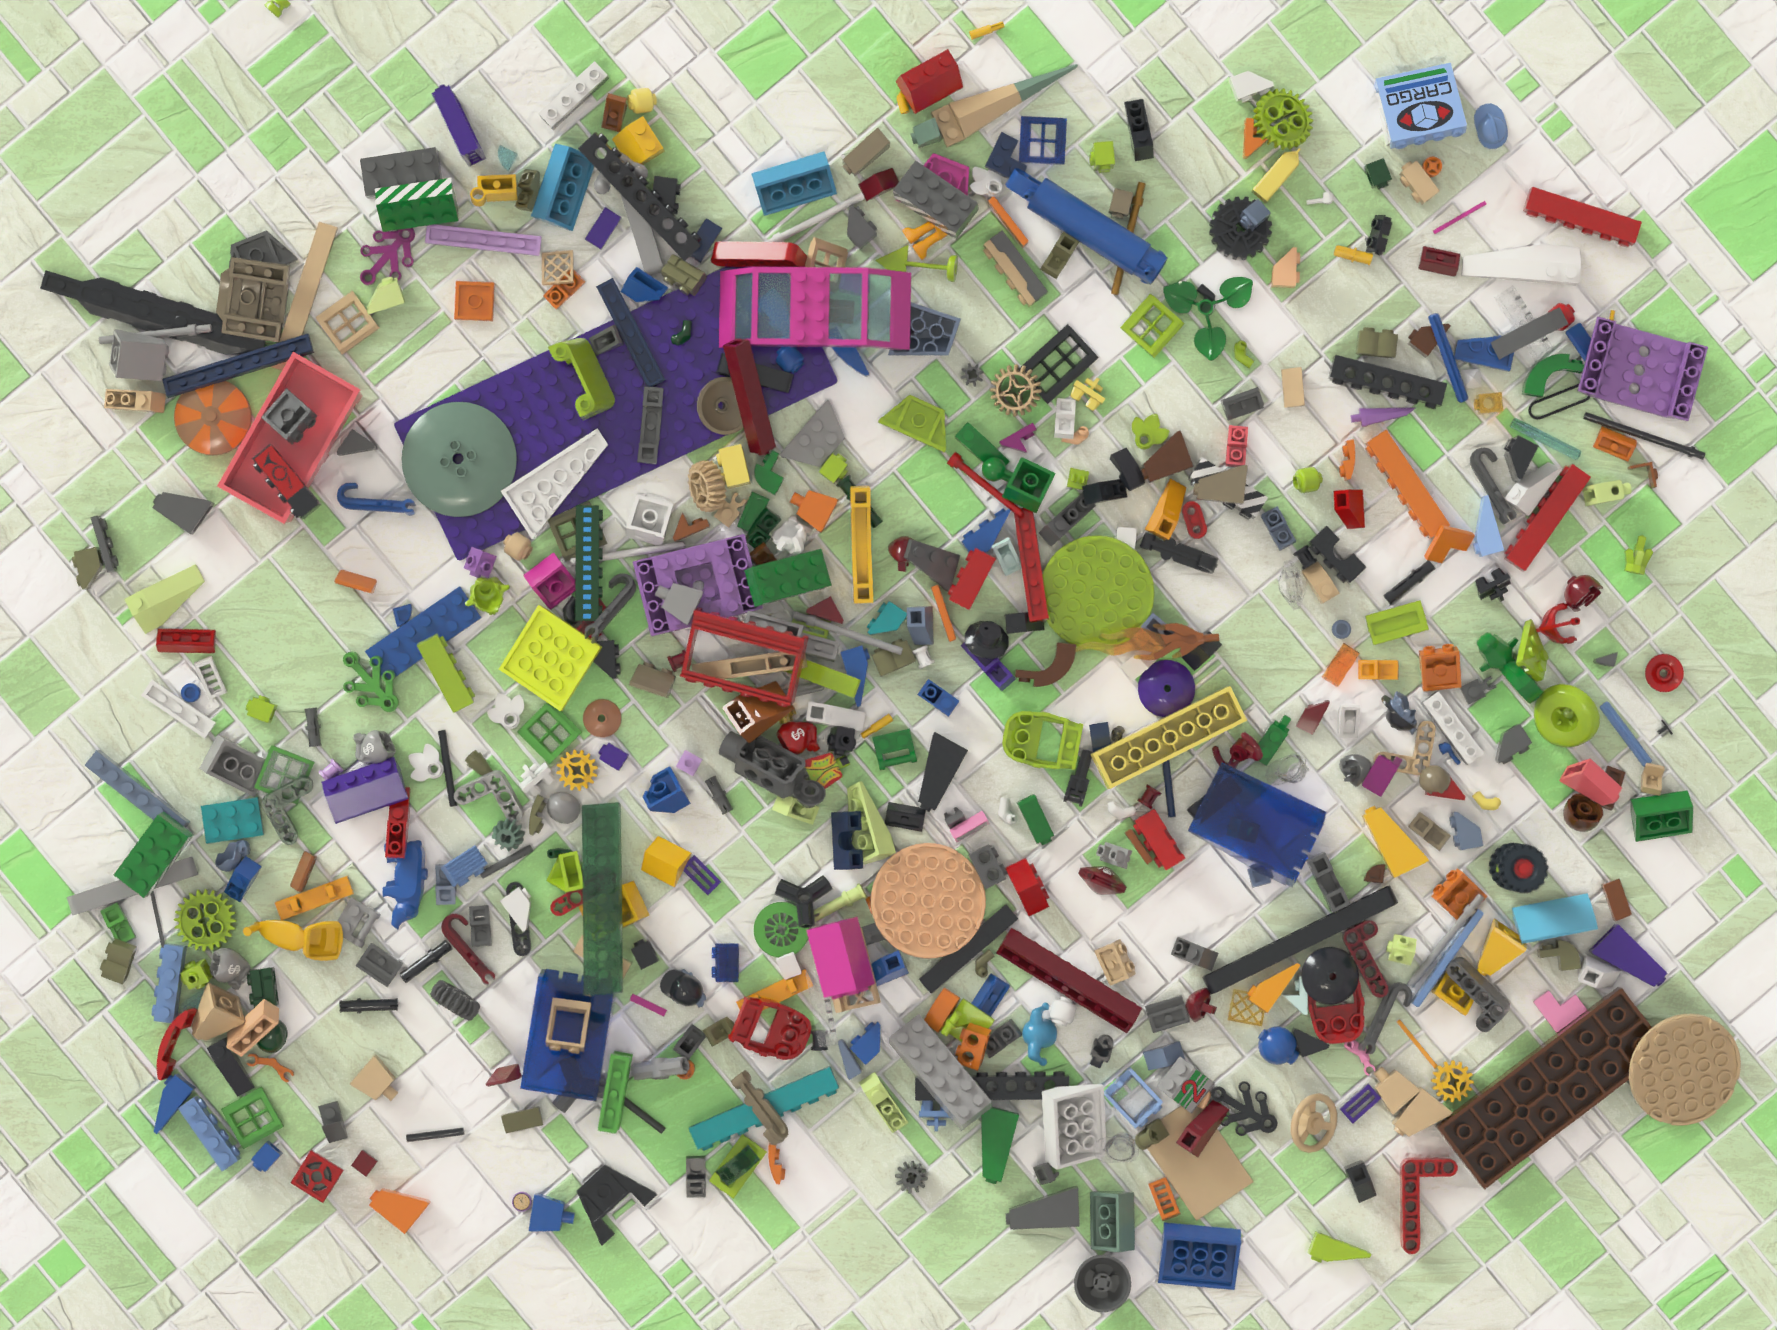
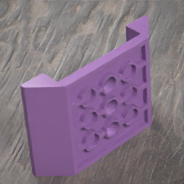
M1597 317L1578 391L1592 398L1665 418L1689 421L1708 347L1693 342L1684 343L1619 325L1613 320ZM1642 346L1648 349L1646 357H1642L1639 354V349ZM1636 365H1641L1644 369L1643 374L1640 376L1634 372ZM1632 383L1638 385L1639 390L1636 394H1632L1629 390V386Z

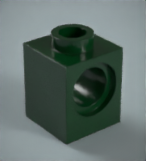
M1384 158L1364 166L1372 188L1377 187L1379 190L1389 186L1388 182L1392 178Z

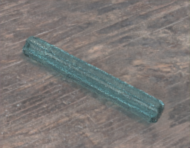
M1514 418L1510 424L1511 428L1575 460L1581 455V450L1517 418Z

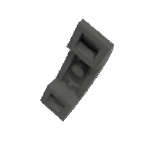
M1559 307L1491 342V345L1500 360L1568 325V322Z
M644 386L637 463L657 464L664 388Z

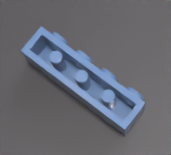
M168 943L164 944V948L161 947L159 958L162 959V964L157 970L159 985H156L154 997H157L156 1005L152 1007L154 1021L172 1023L178 1016L182 987L180 973L184 969L187 946Z
M195 1096L179 1107L178 1110L221 1171H224L241 1159L239 1156L240 1152L235 1145L232 1146L224 1129L221 1130L218 1126L217 1118L212 1113H209L205 1101Z

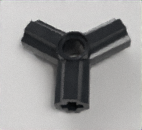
M824 875L802 888L781 879L776 887L775 895L796 904L799 928H811L815 926L813 903L833 888ZM802 895L809 896V899L805 902L799 900Z

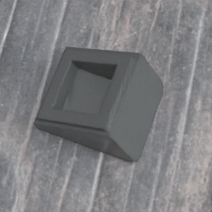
M1618 652L1596 658L1593 662L1599 665L1614 667Z

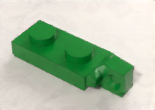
M1284 715L1280 722L1275 720L1258 743L1263 753V758L1259 762L1265 766L1268 765L1288 735L1289 729L1287 725L1291 718L1287 715Z

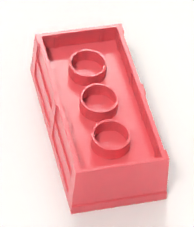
M293 352L217 487L283 524L292 522L294 518L290 511L292 507L288 502L284 503L277 494L280 492L276 487L272 489L265 481L267 476L255 469L253 466L255 462L252 458L269 444L273 445L309 489L320 467L327 460L329 451L355 405L362 398L361 390ZM286 388L318 415L315 418V425L311 428L307 427L303 432V438L297 443L294 442L293 445L261 418Z

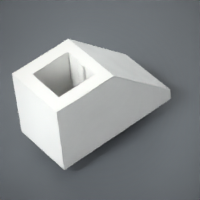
M1250 71L1230 77L1229 79L1236 102L1242 101V103L1252 100L1254 95H1266L1274 87L1272 81Z
M1585 955L1580 964L1581 969L1577 970L1578 981L1594 988L1613 987L1621 972V969Z

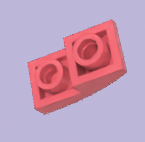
M1229 425L1225 466L1239 467L1245 465L1248 427Z

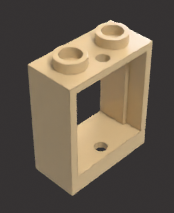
M553 997L546 1036V1047L553 1051L567 1049L568 1052L579 1054L580 1051L584 1052L591 1003ZM557 1010L585 1014L580 1044L552 1040Z

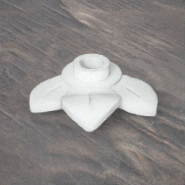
M979 167L973 168L972 177L975 182L969 186L970 189L977 195H987L991 198L993 196L995 198L999 197L1003 192V185L1001 183L1003 176L989 169L987 171ZM990 187H995L996 191H992Z
M498 693L495 699V708L487 710L488 717L494 723H501L507 729L516 728L520 722L519 715L524 710L523 698L521 695H517L511 700L508 696ZM508 716H512L514 718V721L512 723L507 722Z
M425 744L423 753H413L408 756L410 764L415 768L410 777L416 781H425L428 778L436 779L444 772L443 764L439 761V752L430 744ZM433 765L438 768L436 773L431 771Z

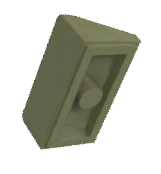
M539 1106L501 1115L505 1133L543 1125Z

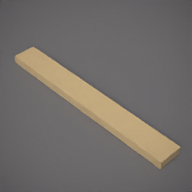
M322 222L318 223L279 342L301 336L304 333L338 230L335 226ZM283 362L271 367L283 370L287 362Z

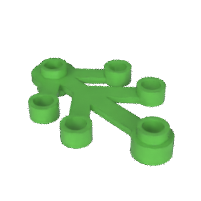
M350 651L343 656V663L347 667H352L366 683L347 681L343 685L344 691L347 693L353 691L375 692L379 697L368 698L366 695H360L356 699V704L359 707L376 705L381 706L386 712L396 710L399 701L397 696L393 694L394 671L387 670L383 673L382 678L386 682L384 691L380 687L382 658L374 656L370 659L369 663L372 667L371 677L359 663L360 656L357 652ZM348 657L352 658V663L348 662ZM374 659L378 660V665L374 664ZM387 673L391 674V679L386 677ZM348 683L352 685V690L348 689ZM360 698H364L365 704L360 702ZM386 700L391 701V706L386 704Z

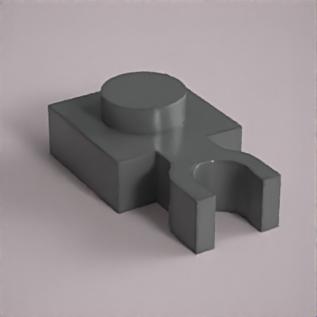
M1491 676L1485 678L1481 684L1476 679L1460 688L1468 705L1485 697V690L1497 688L1496 685L1492 687L1487 686V681L1492 679Z

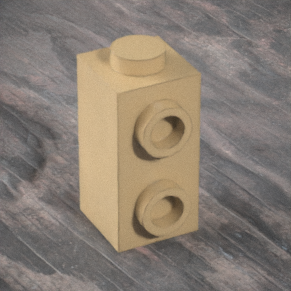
M1409 161L1401 167L1403 171L1399 174L1401 176L1400 181L1406 188L1409 187L1413 192L1411 195L1417 203L1420 202L1423 205L1440 191L1418 161H1415L1413 164Z

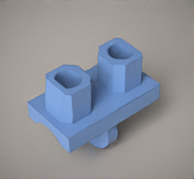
M922 1101L919 1118H934V1120H927V1126H934V1131H938V1126H946V1120H938V1118H950L944 1109L940 1106V1111H933V1101Z

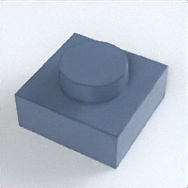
M1266 864L1247 869L1252 888L1271 883Z

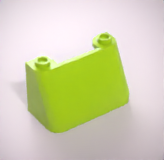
M577 338L555 343L548 347L556 361H566L568 365L572 363L586 392L578 397L575 402L576 410L583 421L613 407L615 404L614 394L588 340Z

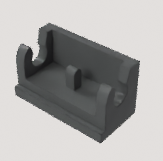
M1258 387L1221 400L1227 421L1264 408Z

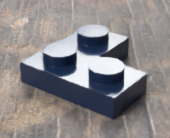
M1001 132L984 167L1009 179L1015 168L1025 172L1027 165L1011 158L1019 140Z

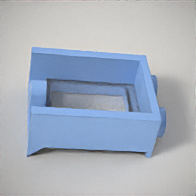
M1131 1067L1104 1090V1096L1135 1129L1138 1126L1140 1128L1148 1122L1147 1118L1152 1113L1155 1115L1162 1108L1161 1104L1163 1101Z

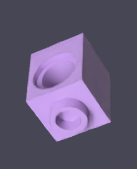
M685 750L676 767L694 776L703 759Z

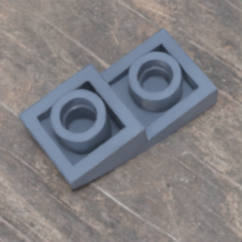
M1278 506L1261 515L1279 551L1296 543V539Z

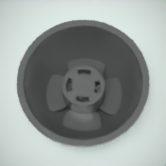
M1109 1255L1092 1256L1079 1266L1075 1274V1293L1080 1302L1088 1309L1096 1312H1110L1119 1308L1127 1300L1131 1291V1276L1127 1267L1119 1259Z

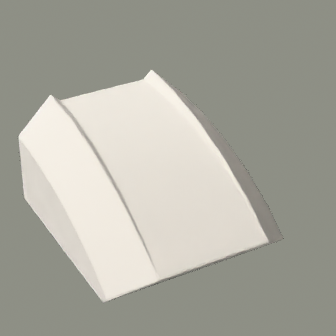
M637 493L625 534L631 539L653 545L663 544L674 503L666 498L648 493Z

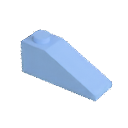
M1488 495L1483 496L1481 499L1474 537L1475 543H1473L1474 552L1479 554V557L1504 551Z

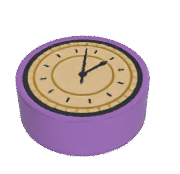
M518 1192L512 1199V1205L517 1211H526L532 1204L531 1196L526 1192Z

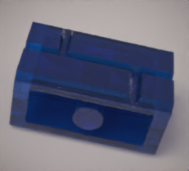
M715 943V947H712V959H715V966H712V978H715V982H739V943Z

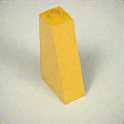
M1374 805L1364 810L1366 814L1362 815L1393 878L1429 861L1427 856L1381 807L1376 808Z

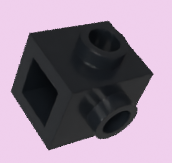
M842 726L832 727L827 737L828 751H834V755L846 756V753L853 752L856 745V739L854 738L855 729Z

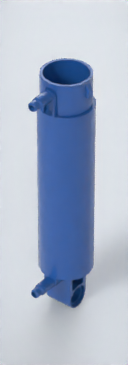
M1015 168L1005 184L1007 188L1029 201L1027 209L1130 275H1136L1145 284L1151 285L1168 259L1164 252L1155 250L1151 247V244L1048 178L1040 182L1023 170Z

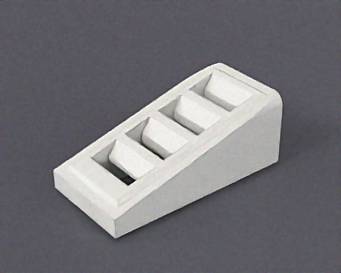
M212 656L194 663L195 670L209 700L227 693ZM207 664H210V665H211V667H208V668L203 669V670H201V668H200V667L205 666V665H207ZM211 671L214 672V674L204 677V674ZM215 678L217 679L216 682L207 685L208 681ZM220 685V689L210 692L211 688Z

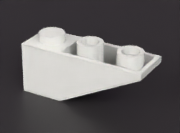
M809 701L806 722L833 727L842 726L853 728L856 731H863L865 712Z

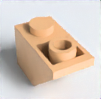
M1293 247L1272 267L1271 287L1295 288L1296 283H1299L1300 272L1296 271L1297 264H1300V252H1297V247Z

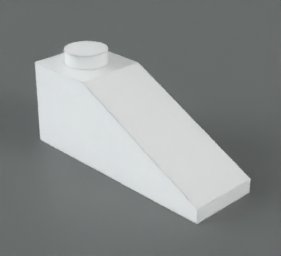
M1547 462L1521 481L1515 483L1504 499L1517 511L1529 516L1562 469Z

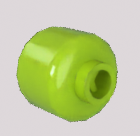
M1314 467L1298 469L1295 475H1293L1294 488L1301 493L1317 491L1320 483L1323 481L1322 474Z

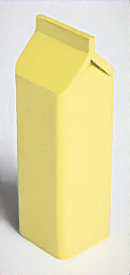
M1301 149L1284 152L1251 192L1264 203H1267L1299 165L1298 152Z

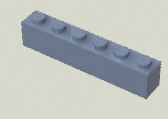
M96 750L84 765L152 820L164 811L185 828L190 823L187 818L101 750Z

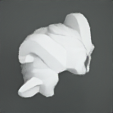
M791 516L779 529L774 531L771 537L773 542L777 544L778 550H788L791 555L802 553L807 536H810L812 532L810 528L797 521V516Z

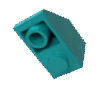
M890 601L887 604L883 602L877 611L880 615L876 620L872 618L867 626L869 629L867 633L874 635L896 631L907 617V613Z

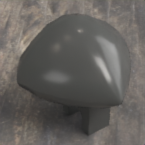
M1351 754L1342 758L1339 766L1341 772L1346 777L1344 781L1358 787L1365 780L1372 764L1368 758L1362 755Z

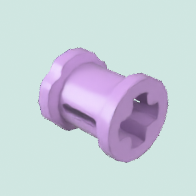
M333 758L330 760L331 763L319 771V774L325 780L334 778L337 774L344 771Z

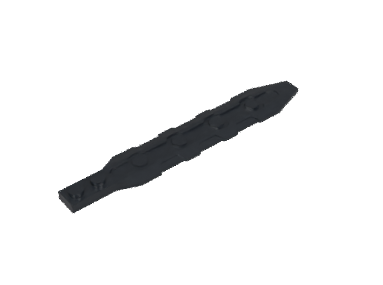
M45 270L40 289L78 300L92 315L118 320L145 331L182 328L191 324H196L197 326L211 324L212 332L198 333L196 336H170L169 338L204 346L208 350L221 354L239 355L265 346L266 340L221 333L223 321L217 313L196 308L192 304L182 301L176 302L149 291H140L123 286L119 282L100 277L80 281Z

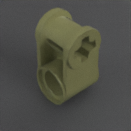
M1157 1118L1146 1125L1135 1136V1143L1139 1149L1146 1150L1152 1144H1157L1169 1136V1133L1160 1118Z

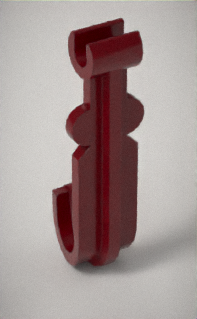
M459 914L446 916L441 925L442 933L477 973L482 983L489 985L485 976L490 975L495 980V974L484 965L451 926V922L454 919L459 920L465 926L468 925V921Z

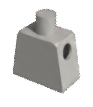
M673 583L670 590L660 585L655 596L665 600L662 605L663 609L686 625H689L693 612L697 608L704 592Z

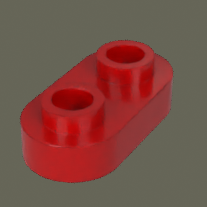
M1194 501L1185 503L1182 507V516L1190 537L1200 539L1207 532L1201 507ZM1189 508H1193L1195 510V513L1193 515H1190L1188 513ZM1194 526L1200 527L1199 533L1193 531Z

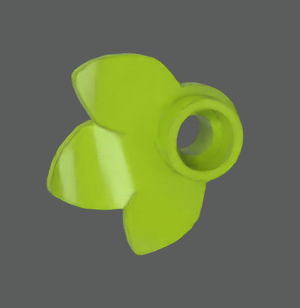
M1157 414L1148 416L1144 421L1139 417L1134 418L1131 428L1136 436L1135 444L1138 448L1146 450L1153 444H1161L1167 439L1169 430L1159 428L1160 421ZM1142 437H1147L1148 442L1146 444L1141 442Z

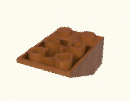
M777 681L758 687L761 690L786 696ZM738 695L722 707L738 733L748 743L752 742L795 709L792 704L788 705V707H781L774 701L763 702L755 696L744 697Z

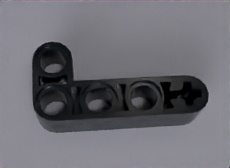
M721 353L716 372L719 375L731 377L725 353ZM755 363L762 387L784 393L790 392L794 374Z

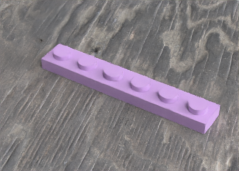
M444 225L427 226L425 238L426 244L540 256L542 241L541 236Z

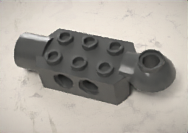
M731 731L722 741L719 755L735 763V773L783 799L794 796L806 808H812L824 800L826 796L824 787L814 780H804L805 759L761 735L748 743L742 736Z

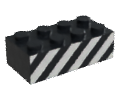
M1202 457L1188 480L1191 481L1190 485L1194 487V483L1198 484L1199 479L1223 472L1224 470ZM1246 484L1244 504L1223 503V505L1231 510L1234 508L1239 510V515L1249 520L1250 518L1254 519L1257 517L1268 497Z

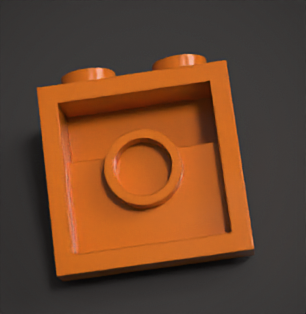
M1444 644L1442 648L1435 649L1434 646H1426L1423 650L1419 651L1423 692L1462 687L1460 653L1457 646Z
M1458 868L1451 870L1446 875L1447 880L1443 884H1438L1433 889L1434 894L1431 896L1456 920L1464 912L1465 906L1467 904L1470 905L1478 893L1484 897L1483 901L1487 898V895Z

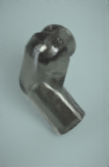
M1116 726L1111 731V744L1123 738L1125 729L1122 726Z

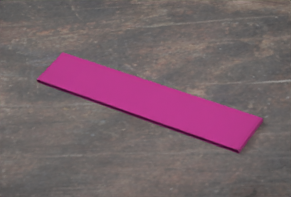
M632 994L630 1001L661 1016H664L667 1011L635 994Z

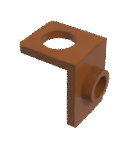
M1652 462L1627 467L1630 470L1646 466L1651 489L1657 487L1658 473L1656 468L1653 469Z

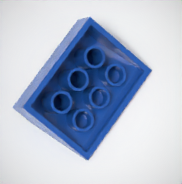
M1164 1222L1158 1283L1235 1290L1241 1248V1229Z

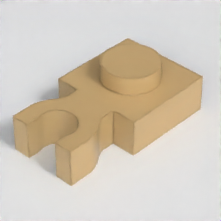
M737 492L733 494L731 503L729 504L725 501L722 508H719L714 515L715 518L728 528L740 515L737 509L744 506L747 500L743 499L741 503H737L735 501L739 495Z

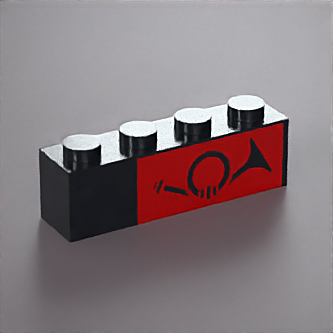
M269 444L252 458L255 462L253 464L255 469L267 476L265 481L272 489L276 487L280 492L277 494L284 503L288 502L292 507L290 511L296 518L305 519L322 505L273 445Z

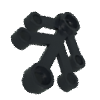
M1242 1081L1238 1086L1242 1092L1245 1105L1227 1095L1225 1089L1221 1086H1216L1211 1090V1098L1214 1101H1223L1240 1111L1236 1114L1226 1115L1225 1117H1228V1122L1226 1124L1221 1122L1222 1126H1228L1232 1122L1248 1118L1257 1121L1246 1126L1238 1124L1235 1131L1239 1136H1244L1246 1133L1256 1130L1271 1133L1277 1128V1119L1269 1114L1266 1103L1267 1095L1263 1091H1258L1255 1094V1099L1259 1102L1262 1115L1255 1112L1248 1082ZM1247 1084L1248 1089L1243 1091L1241 1085ZM1220 1090L1222 1095L1215 1097V1091ZM1260 1093L1264 1094L1263 1100H1258L1257 1098ZM1266 1120L1271 1121V1125L1269 1127H1266L1264 1125V1122ZM1244 1127V1133H1238V1128Z

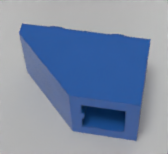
M929 679L917 694L948 717L959 703L958 699Z
M245 856L234 870L224 893L241 902L262 866Z
M872 1021L864 1028L866 1032L861 1037L858 1034L850 1042L852 1044L850 1049L865 1065L880 1052L879 1021L876 1023Z

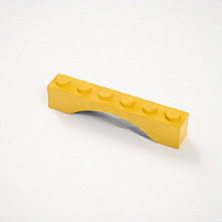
M850 486L853 602L873 603L870 486Z

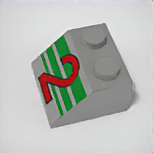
M1179 1056L1157 1085V1088L1187 1111L1193 1113L1215 1082Z

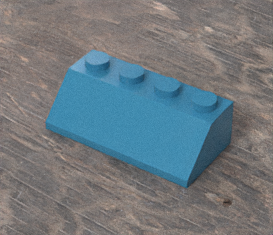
M554 145L531 217L573 231L594 169V165L580 151L569 146Z
M825 151L751 173L764 216L837 194Z

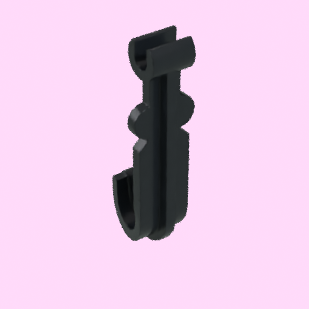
M1146 532L1143 536L1140 548L1160 552L1163 560H1169L1172 557L1174 562L1209 574H1213L1218 566V557L1181 543L1176 545V541L1173 538L1162 541Z

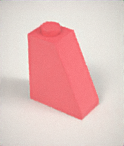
M1591 758L1567 766L1559 780L1561 783L1602 806L1615 803L1619 799V793L1622 790V787Z

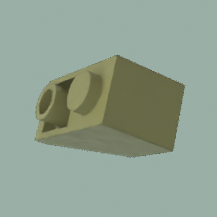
M99 547L75 551L74 557H72L74 568L78 570V575L76 576L77 584L83 590L90 589L104 567Z

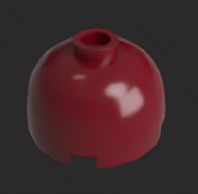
M1590 575L1573 576L1567 581L1568 585L1565 588L1564 598L1568 606L1574 612H1578L1581 610L1580 606L1584 604L1587 607L1601 594L1599 589H1603V586Z

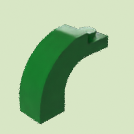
M1555 354L1541 360L1527 374L1523 384L1522 395L1543 397L1546 381L1553 372L1568 371L1582 374L1584 368L1583 361L1572 359L1569 362L1570 354Z

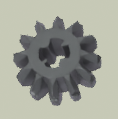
M911 1161V1167H908L907 1162H904L905 1169L902 1167L897 1168L902 1174H895V1178H901L896 1184H904L901 1187V1191L909 1187V1194L912 1193V1188H915V1191L918 1193V1185L922 1188L925 1187L921 1180H928V1177L921 1176L927 1171L926 1169L919 1171L922 1166L921 1163L915 1168L914 1161ZM908 1173L916 1174L914 1177L915 1181L911 1182V1180L908 1181L906 1179L908 1178Z

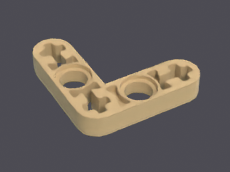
M1422 721L1418 725L1412 757L1378 752L1373 758V763L1378 755H1384L1389 760H1391V756H1394V759L1397 756L1406 760V767L1404 769H1397L1396 772L1421 775V772L1419 773L1418 769L1415 768V764L1420 762V758L1416 759V755L1421 757L1427 756V761L1423 759L1422 765L1425 768L1430 766L1436 731L1435 725L1431 721ZM1426 724H1429V728H1432L1426 737H1430V741L1419 740L1420 736L1424 737L1425 732L1421 728L1426 726ZM1422 742L1426 743L1429 747L1425 754L1420 753L1418 750V746Z

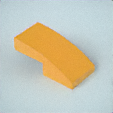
M1358 660V679L1399 680V660Z

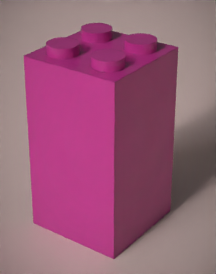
M858 917L806 930L824 998L831 996L833 1000L846 995H855L869 990L868 986L875 984Z

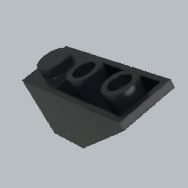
M1143 99L1124 102L1134 160L1140 161L1154 158L1153 142Z

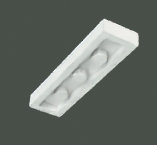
M151 680L141 695L204 739L207 738L216 724L215 721L154 680Z

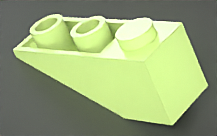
M875 1072L859 1082L864 1093L892 1133L909 1123Z

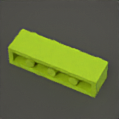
M438 633L417 643V647L452 712L455 713L474 703L473 697H475V694L470 686L466 687L464 683L466 677L461 669L457 670L455 666L457 661L453 653L449 654L445 647L448 644L443 636L439 637Z

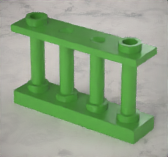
M614 1051L611 1054L597 1131L617 1134V1130L620 1129L633 1057L631 1053Z

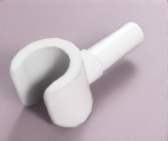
M1324 192L1323 198L1306 200L1307 205L1316 203L1331 204L1334 195L1330 192Z

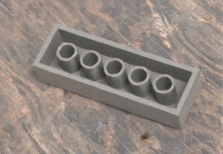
M920 1014L889 1037V1044L961 1131L992 1108V1101Z

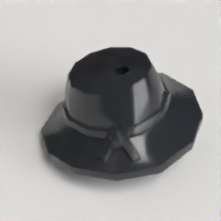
M993 621L976 622L970 625L965 632L966 647L972 654L978 657L996 659L1003 656L1009 647L1008 635L1001 626Z

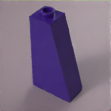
M1614 924L1589 950L1591 954L1650 986H1660L1666 980L1665 976L1668 973L1619 924Z

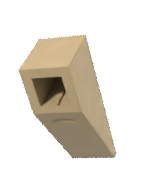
M106 389L104 408L164 413L166 394L153 391Z

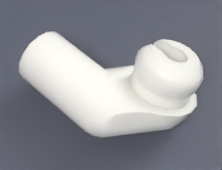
M1000 798L999 817L1008 825L1015 824L1017 817L1008 809L1010 799Z
M1115 801L1108 804L1109 813L1118 819L1136 815L1134 806L1123 809Z

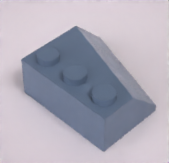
M911 302L910 350L890 349L888 355H949L961 319Z

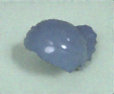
M245 840L229 843L224 853H218L215 861L216 867L226 872L235 870L240 864L242 857L250 854V844Z

